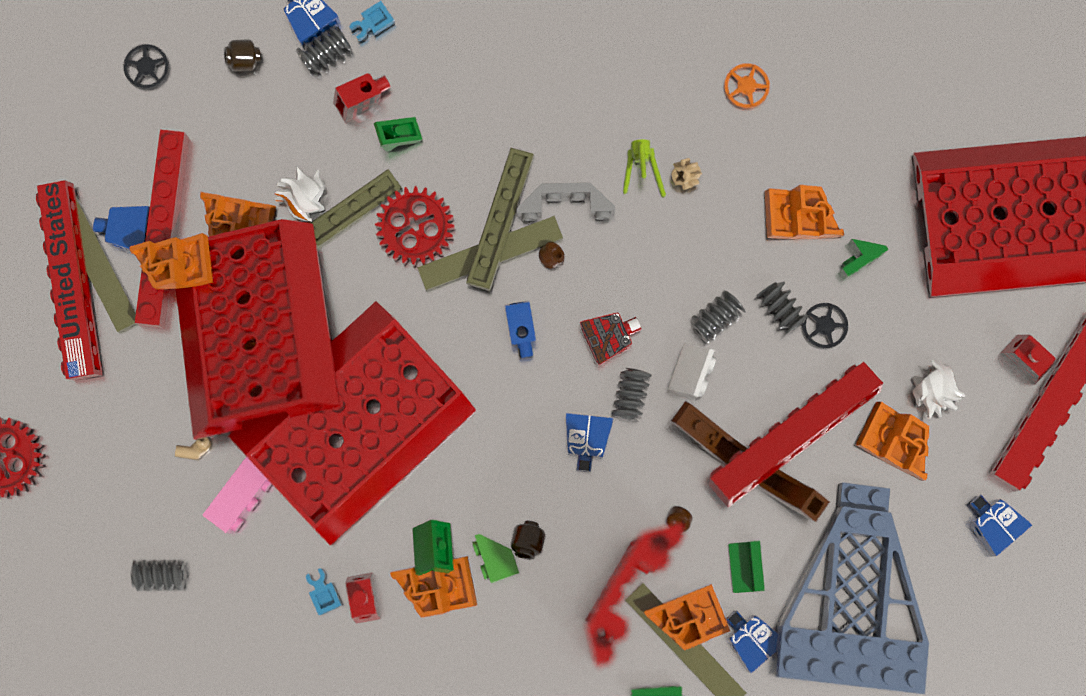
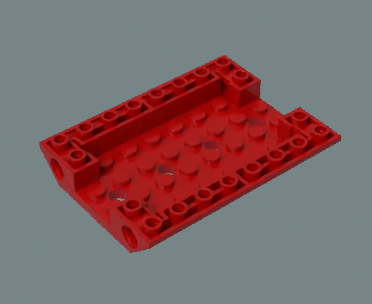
M1086 136L913 153L918 199L923 201L928 246L925 248L930 297L1086 282ZM1044 203H1051L1054 206L1055 212L1053 215H1046L1043 212L1042 206ZM1000 207L1006 212L1004 220H998L994 217L993 211L995 208ZM945 213H954L957 217L956 224L950 225L946 223L944 219Z
M280 219L209 236L208 243L213 282L176 289L193 439L196 440L243 429L242 421L283 411H286L292 418L340 407L313 223ZM237 250H244V255L240 259H233V255ZM245 294L250 295V300L246 304H239L241 296ZM249 340H256V346L253 349L245 350V344ZM256 386H262L261 394L257 397H252V389Z
M377 301L331 341L340 407L292 418L286 411L245 420L242 423L243 429L235 430L228 435L243 454L330 546L476 411L464 393L400 323ZM407 365H412L417 370V375L412 380L406 379L403 375V369ZM371 399H376L380 403V410L375 414H371L366 410V403ZM334 433H338L343 437V444L338 448H333L329 444V437ZM295 468L305 470L306 477L302 482L292 480L291 473Z
M681 523L643 532L632 539L583 622L591 659L599 668H602L603 664L609 666L616 654L613 647L617 640L623 642L630 630V627L626 626L629 620L610 610L611 607H618L625 595L621 591L625 584L633 582L638 571L647 575L649 571L657 573L659 569L662 571L666 569L672 558L668 553L671 549L678 548L685 536V533L682 532L684 525ZM604 629L605 636L603 637L596 632Z

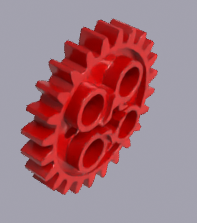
M417 186L414 187L413 193H409L407 187H404L403 195L396 190V199L388 196L389 205H380L385 212L376 214L382 220V222L375 223L376 228L382 229L376 233V236L384 238L380 241V246L388 245L385 253L388 255L394 252V261L401 256L403 265L407 263L408 259H411L413 266L416 265L419 259L425 265L427 257L435 261L433 254L437 253L442 256L443 253L440 248H449V244L445 240L453 239V235L448 231L455 229V226L448 222L453 220L454 217L450 214L446 215L450 210V206L442 207L445 201L442 197L436 201L437 193L434 191L429 196L426 187L422 193H419ZM419 204L426 206V212L422 215H416L413 212L415 206ZM430 215H434V218L432 220L422 222L426 220ZM396 216L405 218L404 224L400 227L392 225V220ZM415 221L416 224H419V230L415 231L411 228V222ZM432 225L438 228L435 236H427L425 234L428 226ZM405 230H407L400 237L395 236L397 233L404 232ZM408 237H413L417 240L416 245L412 248H406L403 245L404 240Z
M0 417V457L1 453L6 454L3 462H0L1 498H7L8 491L12 496H17V488L25 492V483L34 484L30 477L32 475H40L35 471V467H43V464L37 462V458L43 457L44 454L36 451L42 447V444L34 443L38 436L36 434L28 435L32 428L27 426L22 429L23 422L18 421L14 425V419L8 418L5 423L4 419ZM13 435L15 444L13 447L7 448L6 439ZM21 459L23 463L22 469L15 472L13 463L15 460ZM6 469L10 474L9 479L6 478Z

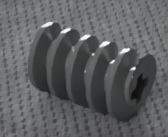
M329 27L330 36L322 32V41L316 37L312 38L314 46L306 42L304 44L305 52L300 48L296 49L299 58L309 73L310 68L319 72L318 63L326 67V58L334 62L335 52L341 57L344 56L343 47L348 51L352 50L339 27L338 31L333 27Z
M784 281L774 282L756 296H765L761 302L762 305L771 304L767 312H776L773 321L782 320L778 328H788L784 334L785 336L803 324L808 314L799 315L803 307H793L797 299L796 297L787 298L791 292L790 289L781 290L785 285Z
M724 290L722 292L723 299L720 297L714 298L715 305L712 303L706 305L708 312L701 309L699 310L700 317L696 315L691 317L693 328L707 344L709 343L708 334L714 338L717 336L715 328L723 332V322L729 325L732 324L731 315L739 319L738 310L746 313L739 300L728 291Z
M625 368L628 371L620 373V376L625 380L618 381V386L624 390H618L615 394L621 400H614L613 403L619 409L612 410L611 414L617 418L639 422L634 418L635 416H642L643 413L637 407L645 406V403L639 400V397L647 396V393L642 391L641 388L649 387L650 384L645 382L644 378L651 377L652 374L638 369Z
M173 559L172 565L168 567L167 560H163L161 567H158L157 560H153L151 567H148L147 560H143L141 567H138L137 560H133L131 566L132 587L134 588L135 586L137 591H142L145 586L147 591H152L155 585L157 591H162L165 585L167 591H172L175 585L177 591H182L185 584L184 561L181 566H178L177 560Z

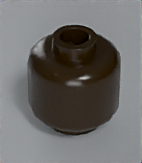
M250 39L232 40L229 42L228 47H224L225 65L229 66L234 72L254 70L256 62L261 60L260 48L255 47Z
M530 520L524 521V524L517 525L514 528L511 540V548L515 551V555L523 559H534L535 556L541 554L546 536L544 530L539 527L537 522Z

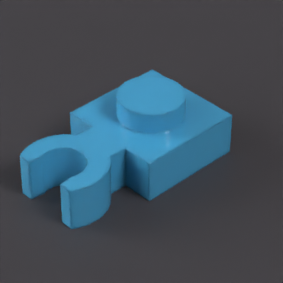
M379 1L361 13L363 21H354L349 25L351 31L361 28L362 32L356 38L358 41H362L370 30L374 35H377L395 23L382 1Z
M322 568L318 569L320 578L317 581L312 580L310 574H306L307 582L315 588V590L309 592V595L319 616L342 606L333 582L325 584L326 574Z

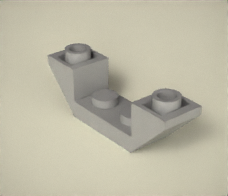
M590 182L541 183L517 208V217H522L523 221H535L537 217H542L541 198H546V201H560L561 197H571L572 201L585 200V197H590V216H596V219L605 220L610 219L611 215H615V205Z

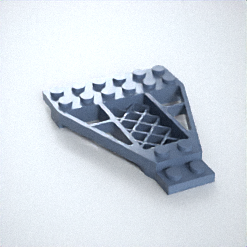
M843 482L839 484L838 506L831 519V525L781 625L777 629L776 652H778L776 677L925 694L929 641L892 513L888 512L890 488ZM853 535L867 536L868 538L860 544ZM847 537L856 547L848 555L840 547V543ZM877 538H883V545ZM871 540L880 550L872 558L863 548ZM829 546L825 591L808 589V585ZM858 551L867 561L859 569L850 560ZM893 551L908 601L892 599L889 595ZM839 554L843 558L840 562H838ZM882 555L881 569H879L874 561ZM845 562L854 572L846 580L837 571ZM869 565L878 575L870 583L861 574ZM856 576L865 586L857 594L848 585ZM838 579L841 584L836 587V580ZM879 581V593L877 594L872 586ZM844 587L852 598L842 605L835 594ZM868 590L876 601L866 608L859 597ZM804 593L825 596L821 631L790 626V621ZM855 601L863 612L853 619L845 608ZM834 603H835V604L837 605V607L839 608V609H837L835 612H834ZM889 604L910 606L919 637L918 642L889 639L886 636ZM875 606H877L876 619L870 613ZM842 612L850 623L840 630L833 622V619ZM866 615L874 626L864 633L857 622ZM853 626L859 635L845 634V632ZM875 631V637H870L869 635Z

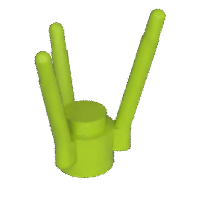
M646 139L632 141L631 149L627 150L628 161L623 193L628 192L633 159L636 163H640L641 176L644 179L646 178V162L650 158L661 196L665 197L666 193L655 159L654 148L650 147V141Z

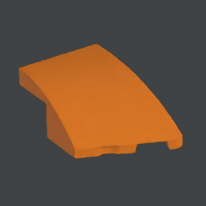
M799 185L792 190L772 188L765 190L767 238L821 239L844 236V230L839 228L833 216L835 212L827 202V196L822 187Z
M200 192V198L204 201L206 214L204 216L209 227V236L274 220L276 210L274 205Z
M201 233L184 239L174 237L157 243L147 241L130 246L131 253L136 256L141 264V269L148 275V280L155 289L187 288L213 282L208 235Z
M876 402L856 445L905 473L926 481L928 473L925 472V458L928 456L929 450L927 445L929 425L912 414H900L885 403Z
M467 556L454 558V571L450 573L430 571L420 576L415 574V567L390 572L391 577L396 579L404 590L403 594L413 603L414 609L421 618L477 605Z
M712 584L644 611L651 621L684 650L730 632Z

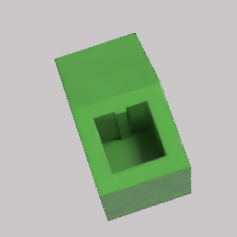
M481 534L475 535L476 541L472 542L476 556L481 555L484 561V565H481L480 568L485 580L490 579V582L493 583L519 574L513 552L510 548Z

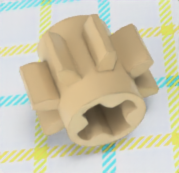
M686 158L673 164L675 168L671 175L675 185H682L683 190L699 184L698 179L702 172L698 162L691 163L690 158Z

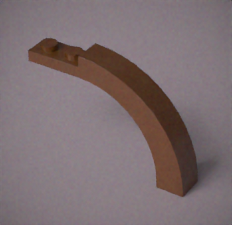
M687 401L682 404L671 420L672 423L699 443L700 447L725 466L730 463V458L738 451L744 452L748 449ZM781 470L776 471L756 486L782 504L814 522H817L830 503L818 491Z

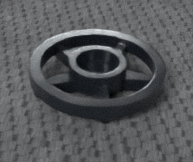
M151 44L138 45L131 49L124 59V74L135 87L153 89L161 85L167 78L169 61L159 47ZM143 49V57L138 61L130 60L137 51ZM147 49L159 52L162 58L153 60L148 57ZM165 62L164 73L158 79L155 74L157 65ZM128 64L136 66L138 71L134 80L129 75ZM143 76H152L156 80L155 83L148 85L138 83Z
M819 303L812 306L805 313L815 321V330L810 335H808L806 329L807 318L802 324L803 334L806 340L813 346L821 349L833 348L846 337L848 320L845 313L838 306L831 303ZM829 307L826 316L819 318L811 313L817 308ZM832 309L841 315L844 323H835L831 318ZM844 327L840 339L833 343L831 333L835 328ZM820 334L827 337L829 344H819L811 338Z

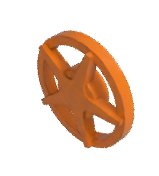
M749 63L740 64L732 68L724 82V91L728 100L733 105L743 109L755 108L762 104L767 98L770 89L769 78L764 70L757 65ZM743 68L752 69L748 76L743 77L735 72ZM755 70L762 75L765 84L756 83V80L753 78ZM732 75L738 84L737 89L730 94L728 81ZM756 89H765L763 97L754 103L752 94H754ZM739 93L747 96L750 104H742L736 101L733 96Z

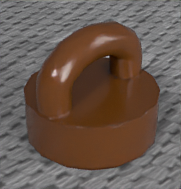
M554 242L545 244L538 253L541 263L548 269H554L565 258L562 248Z
M673 506L666 521L668 526L681 523L684 525L682 532H685L690 528L693 517L685 508Z

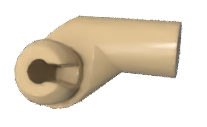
M208 437L197 439L191 446L177 445L175 457L199 459L209 450L211 443Z

